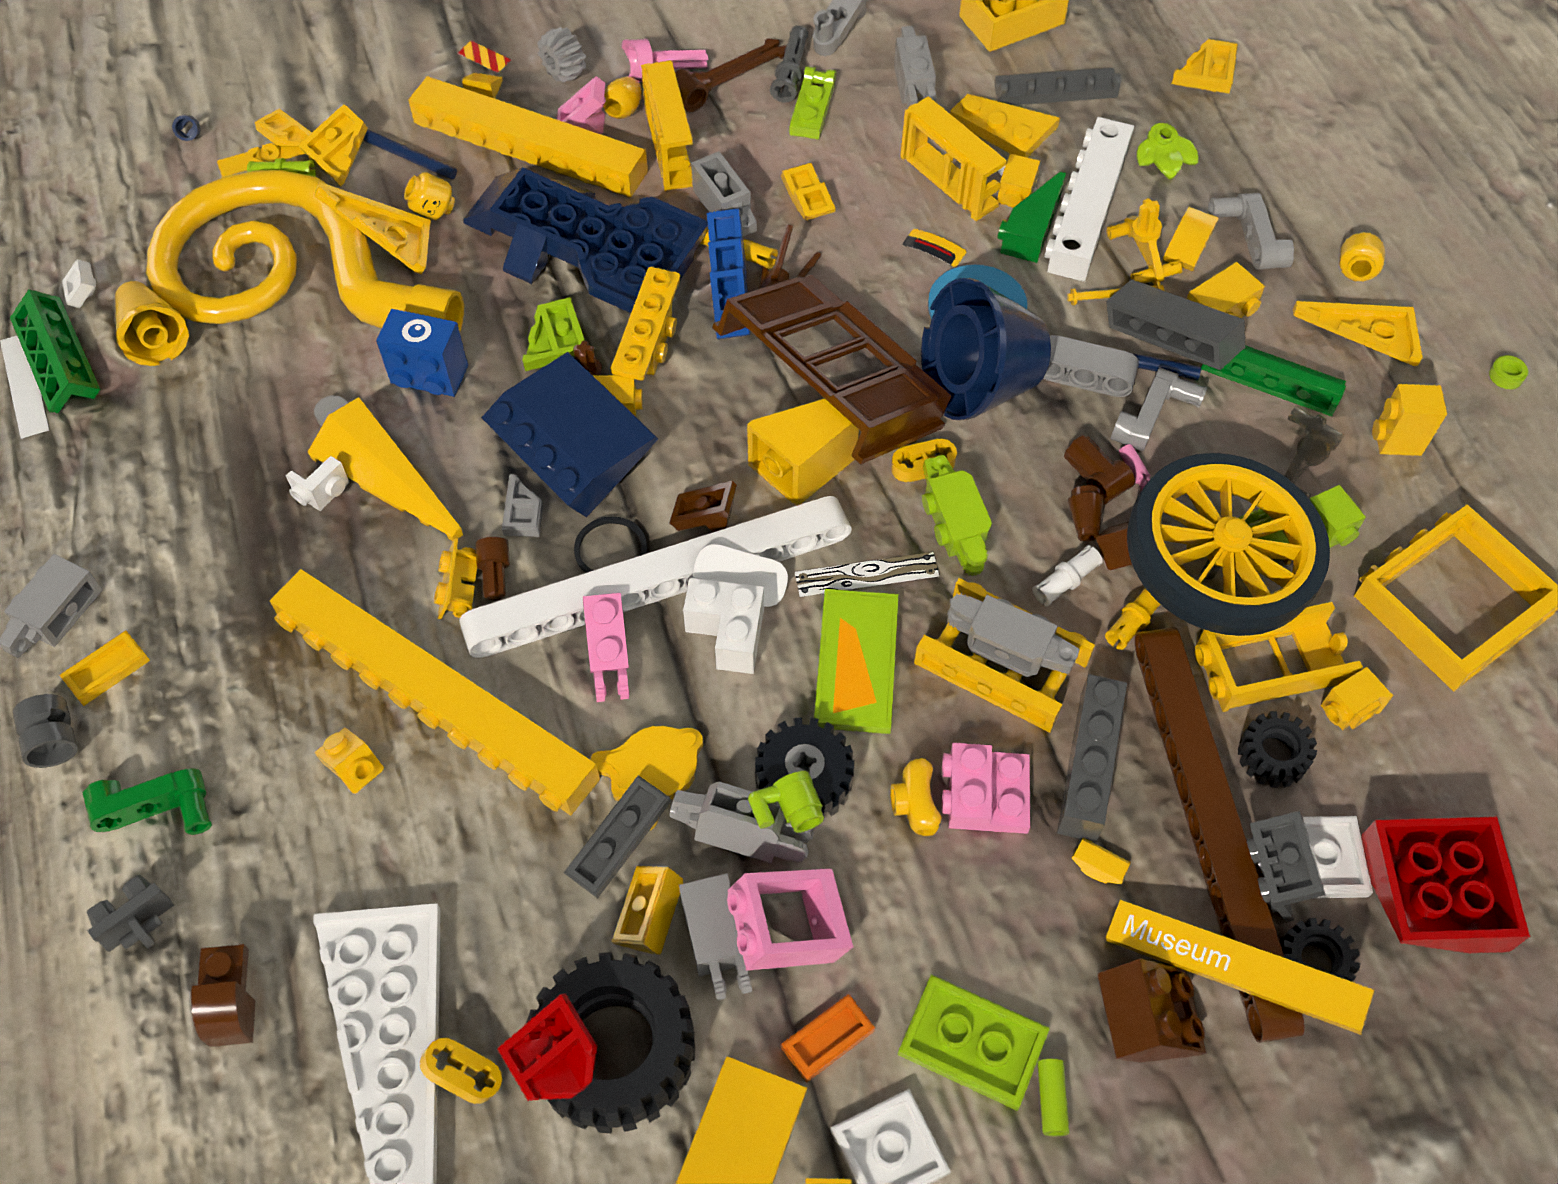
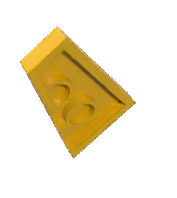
M967 94L950 110V114L975 135L1010 154L1027 158L1058 128L1060 117Z

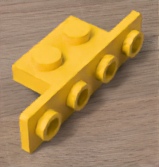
M654 267L647 269L611 366L612 374L642 381L645 379L646 374H655L658 363H664L668 349L666 340L668 337L672 338L674 336L677 318L672 317V301L680 282L679 273Z

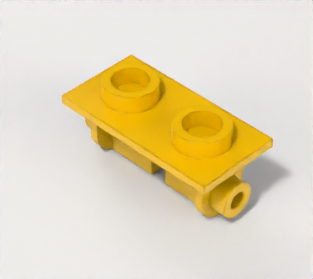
M457 538L454 539L449 551H442L439 560L438 572H442L444 575L443 582H438L434 595V604L439 605L437 619H442L446 610L452 611L455 617L461 618L463 614L472 610L475 586L461 583V580L472 583L476 580V551L471 547H464L461 550L457 549Z

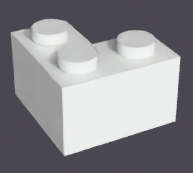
M689 578L683 609L685 632L717 636L715 645L717 670L754 674L764 613V587Z

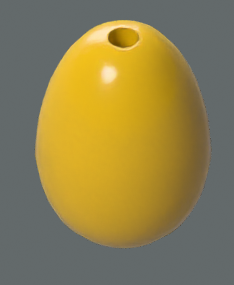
M621 77L608 84L604 93L605 104L603 108L605 112L615 119H624L632 115L641 102L642 87L640 83L632 77Z

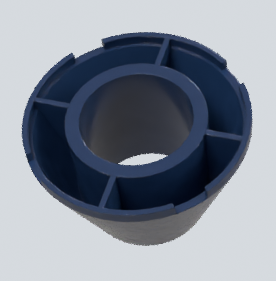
M955 279L940 290L930 307L931 310H935L930 327H924L921 364L922 370L952 395L945 409L944 416L952 420H970L1036 387L1042 381L1050 362L1051 341L1048 329L1039 316L977 279Z

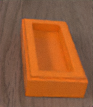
M848 994L781 1044V1049L807 1083L875 1032V1027L851 995Z

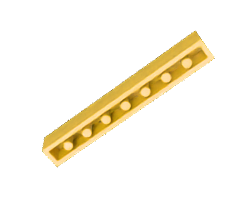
M428 76L408 99L415 124L471 142L477 146L497 151L503 155L526 161L529 164L552 170L558 174H564L585 183L602 187L613 193L632 197L648 173L646 149Z

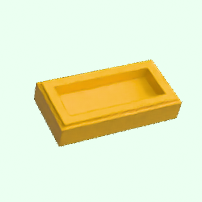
M125 630L59 676L79 702L85 706L148 663L150 659L127 630Z

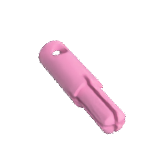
M1125 445L1119 450V454L1132 470L1136 484H1139L1141 489H1143L1150 480V474L1133 445Z

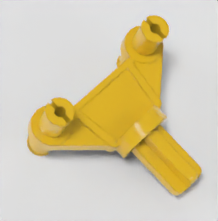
M1150 198L1143 200V204L1139 207L1138 217H1127L1123 223L1106 228L1109 240L1125 235L1134 238L1149 269L1131 273L1130 277L1132 280L1143 284L1151 281L1153 284L1155 281L1161 283L1165 277L1182 273V265L1179 260L1161 265L1156 241L1162 231V224L1158 219L1160 205L1158 201H1151Z

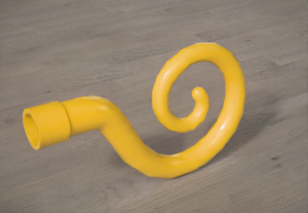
M284 170L250 171L224 176L195 188L170 207L156 226L147 250L146 274L153 292L175 308L184 318L198 323L226 324L250 319L273 307L287 293L296 276L297 257L288 236L272 224L255 220L232 225L218 237L212 250L213 263L220 271L226 272L234 268L235 250L245 244L254 242L264 244L270 248L274 258L273 267L269 275L260 284L241 293L221 298L200 296L192 293L184 285L178 272L179 255L193 233L213 218L240 207L256 204L283 203L305 209L320 222L329 239L340 299L348 310L361 322L382 329L392 308L457 322L459 332H461L463 325L464 301L460 292L421 284L413 287L379 281L373 265L367 235L315 197L318 183H326L313 176Z

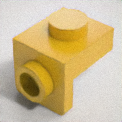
M345 727L341 731L330 735L324 741L323 746L314 752L322 764L334 772L354 794L359 792L384 769L367 744Z

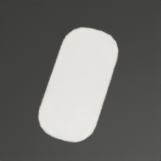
M711 544L700 550L693 568V578L764 587V607H771L780 602L788 583L786 568L781 563L718 544Z

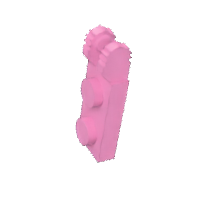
M621 593L583 596L590 673H593L596 701H605L607 693L602 672L617 671V691L620 699H629L626 671L629 669Z

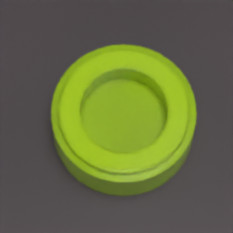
M1504 355L1495 360L1489 370V376L1493 383L1501 388L1516 389L1522 385L1528 376V368L1521 359L1515 356Z

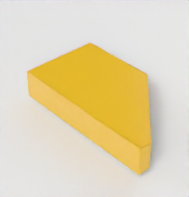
M280 108L255 122L256 130L275 145L298 146L312 133Z

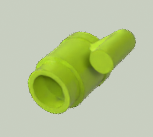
M798 771L786 775L776 781L773 786L753 791L748 797V802L760 829L767 828L775 823L768 804L775 802L779 803L786 822L791 823L796 833L813 829L824 821V816L821 812L822 804L807 771Z

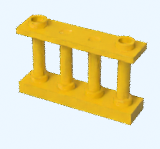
M958 578L955 583L953 597L956 594L960 595L962 593V595L966 594L967 597L971 596L982 602L986 595L995 599H1002L987 592L977 583L967 582L961 578ZM1014 605V607H1016V608H1018V609H1021V610H1023V611H1025V612H1028V611H1026V610H1024V609H1022V608H1020V607ZM949 622L938 639H932L923 635L916 648L914 664L1049 733L1051 732L1063 705L1055 700V696L1067 676L1066 673L1052 670L1041 691H1036L1020 682L1022 674L1010 669L1006 673H1000L986 666L985 663L988 659L974 653L972 656H966L952 649L951 646L960 631L956 627L953 628L952 625L949 626ZM1058 626L1055 634L1080 649L1075 663L1086 668L1095 644L1089 642L1079 633L1069 632Z

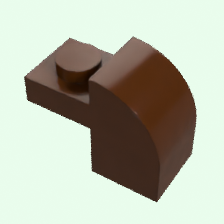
M244 944L200 949L198 985L191 986V1008L197 1035L209 1047L253 1043L256 1000L246 991L249 949Z

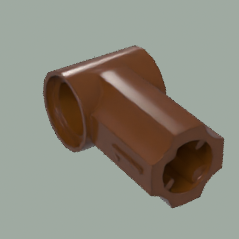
M1080 436L1065 450L1064 458L1087 481V485L1096 486L1100 489V494L1104 496L1103 505L1135 485V477L1130 467L1121 460L1113 462L1089 436Z

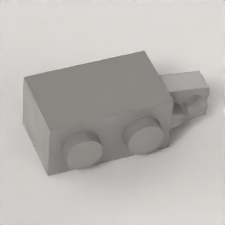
M720 151L691 162L693 191L708 212L739 208L743 237L756 232L757 221L751 212L750 191Z
M53 554L37 570L31 581L12 599L10 605L5 609L4 612L10 620L6 625V630L0 637V647L16 658H19L33 643H37L39 640L55 647L103 589L88 570Z

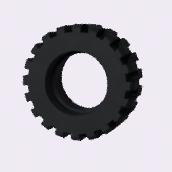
M612 952L599 953L598 962L589 964L587 957H583L574 961L576 970L567 974L562 968L553 976L555 985L551 990L547 987L542 988L536 997L539 1007L537 1010H530L527 1022L560 994H566L582 1021L592 1013L606 1007L621 1006L638 1011L644 1015L652 1029V1048L645 1061L630 1074L612 1080L593 1078L592 1082L575 1097L547 1099V1101L562 1118L568 1117L573 1125L584 1130L588 1126L596 1127L598 1133L611 1134L612 1128L622 1127L624 1132L637 1129V1122L647 1118L648 1122L651 1123L661 1116L659 1110L666 1104L672 1107L679 1098L678 1090L680 1087L687 1085L691 1076V1062L695 1060L696 1050L690 1008L685 995L680 994L675 980L670 975L664 977L661 974L660 966L650 960L643 965L639 963L637 955L628 953L623 954L622 960H614Z

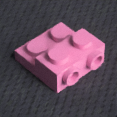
M952 743L950 754L944 753L942 762V777H949V790H943L941 803L942 814H949L948 828L1028 834L1030 830L1029 754L992 752V745Z

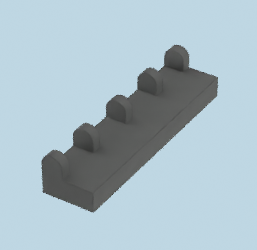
M1114 68L1002 75L995 76L994 88L998 102L1009 105L1109 99L1118 97L1121 74H1115Z

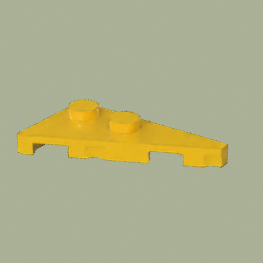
M321 182L318 183L315 190L316 198L414 272L422 275L427 262L431 220Z
M1296 301L1294 305L1293 316L1409 365L1418 366L1423 358L1414 307Z

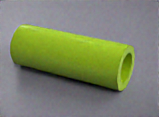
M1060 1059L1039 1060L1037 1063L1043 1135H1068L1070 1132L1064 1061Z

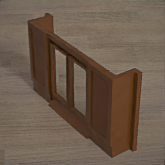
M813 275L803 278L800 276L729 298L726 301L720 321L713 323L712 329L720 336L748 328L856 426L861 433L851 456L860 465L943 429L946 424L941 418L952 395L916 365L917 360L848 301L844 303ZM835 320L855 339L804 357L783 337ZM864 348L868 349L888 367L839 387L816 368L818 365Z

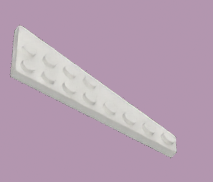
M438 903L314 914L313 923L317 929L321 948L319 950L321 961L325 967L329 986L327 988L329 999L333 1005L338 1029L336 1031L348 1089L353 1100L357 1132L360 1134L365 1157L366 1175L369 1178L370 1184H436L438 1085L423 1075L420 1069V1058L425 1049L433 1041L439 1039L440 907ZM432 1055L437 1059V1064L435 1067L438 1068V1055Z

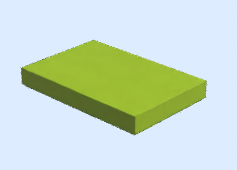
M931 974L897 1055L1018 1111L1050 1028Z

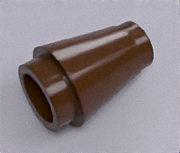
M1085 485L1076 487L1071 490V497L1068 498L1069 508L1078 540L1095 541L1099 535L1104 496L1100 494V489L1096 486Z

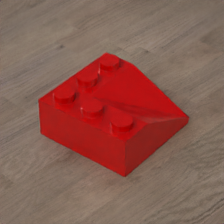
M1497 817L1374 820L1361 835L1371 884L1400 943L1462 953L1511 952L1530 937Z

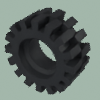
M1270 711L1267 717L1262 713L1257 716L1255 721L1252 720L1239 741L1241 744L1238 747V755H1243L1239 762L1242 767L1250 766L1246 772L1250 778L1255 773L1258 774L1260 778L1257 783L1262 785L1265 784L1267 779L1271 780V788H1278L1281 782L1284 788L1289 787L1294 781L1297 783L1301 780L1313 764L1317 754V750H1314L1317 744L1316 738L1308 739L1312 730L1309 726L1304 729L1299 727L1303 720L1297 717L1294 722L1289 721L1290 713L1283 712L1281 717L1278 718L1277 711ZM1268 738L1280 740L1290 749L1291 758L1286 761L1272 758L1264 750L1263 741Z
M1309 918L1305 923L1303 920L1296 923L1282 937L1280 945L1284 958L1305 965L1302 960V950L1306 946L1315 945L1322 948L1332 961V967L1328 974L1351 982L1357 977L1354 974L1359 971L1360 963L1355 962V960L1360 956L1359 950L1350 949V946L1355 941L1351 935L1343 939L1340 934L1344 931V928L1340 925L1331 929L1329 928L1330 920L1323 919L1317 924L1316 918Z

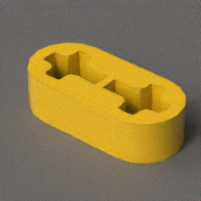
M934 439L901 447L892 456L891 472L896 479L902 482L925 479L923 470L924 460L937 457L935 453H940V455H945L952 468H954L957 449L952 442L946 439ZM902 461H907V463H908L909 465H913V467H912V468H907V465H906V464H901V463H902Z
M439 1038L433 1041L420 1058V1069L428 1080L470 1103L480 1104L486 1102L501 1087L502 1074L499 1067L491 1060L455 1040ZM441 1051H445L449 1054L446 1061L452 1066L447 1065L442 1070H439L435 1067L437 1059L432 1055L437 1056ZM479 1072H483L486 1075L484 1082L489 1087L485 1086L482 1090L477 1091L474 1088L476 1081L470 1076L475 1077Z

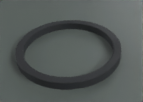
M610 516L596 519L587 524L579 532L575 540L574 554L576 562L584 573L594 571L581 559L580 546L584 537L598 526L620 524L632 529L638 535L642 544L640 556L647 554V542L643 531L635 523L625 518Z

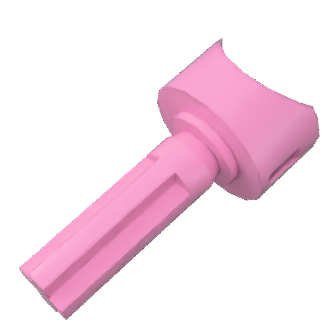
M648 39L623 40L621 48L627 55L630 64V75L628 77L635 78L638 82H643L642 64L672 60L674 69L707 68L708 54H706V50L652 52Z

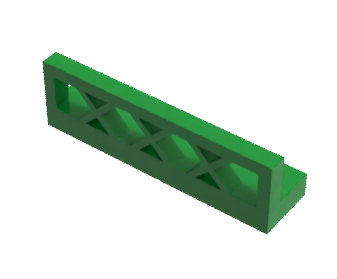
M28 289L11 315L10 320L48 411L59 413L72 394L94 399L101 389L61 298ZM27 315H28L27 325H26V323H25V318H26ZM58 382L60 388L56 392V385Z
M1246 345L1221 370L1205 364L1201 367L1203 371L1331 417L1346 388L1345 380Z

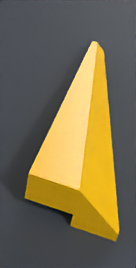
M359 397L327 416L308 450V454L313 461L324 463L332 456L342 463L347 477L358 483L363 490L401 512L407 511L414 515L427 527L433 526L445 533L451 541L463 536L459 524Z

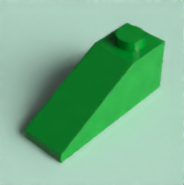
M1059 172L1016 205L1012 209L1008 221L1002 220L997 239L1002 240L1000 254L1038 263L1062 195L1066 173Z

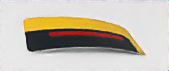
M912 229L902 243L903 246L937 257L954 268L958 266L966 254V250L953 242L918 229Z

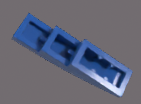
M739 208L706 213L710 241L708 242L711 266L710 281L715 322L720 321L727 299L748 293L742 222ZM744 328L723 336H720L716 332L717 339H726L750 335V330L748 328Z

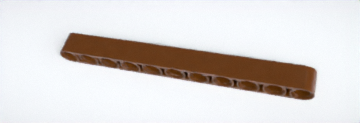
M1176 627L1137 632L1135 635L1136 656L1221 935L1284 958L1268 905L1264 902L1259 888V877L1248 848L1180 633ZM1238 990L1250 1030L1258 1043L1303 1036L1305 1026L1302 1013Z

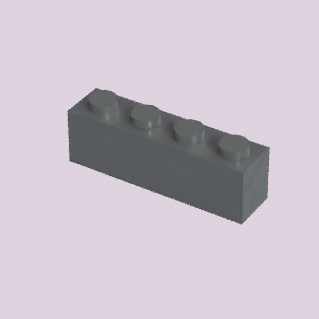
M1131 279L1106 301L1109 328L1215 369L1221 370L1245 348L1244 319Z
M1088 674L1079 701L1057 834L1078 839L1085 838L1096 843L1105 826L1127 682Z

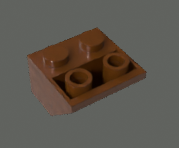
M1137 959L1097 973L1116 1059L1143 1063L1207 1054L1204 1044L1205 1030L1196 1013L1193 1001L1194 986L1186 970L1144 959Z

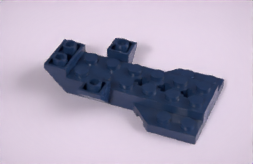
M523 167L495 177L463 219V224L492 236L497 230L512 237L503 265V272L532 284L548 263L549 254L580 268L589 295L629 313L632 312L647 269L654 267L677 272L680 274L681 280L693 262L695 250L708 231L706 220L652 196L639 199L638 204L623 207L621 203L606 205L595 200V193L566 180H550Z

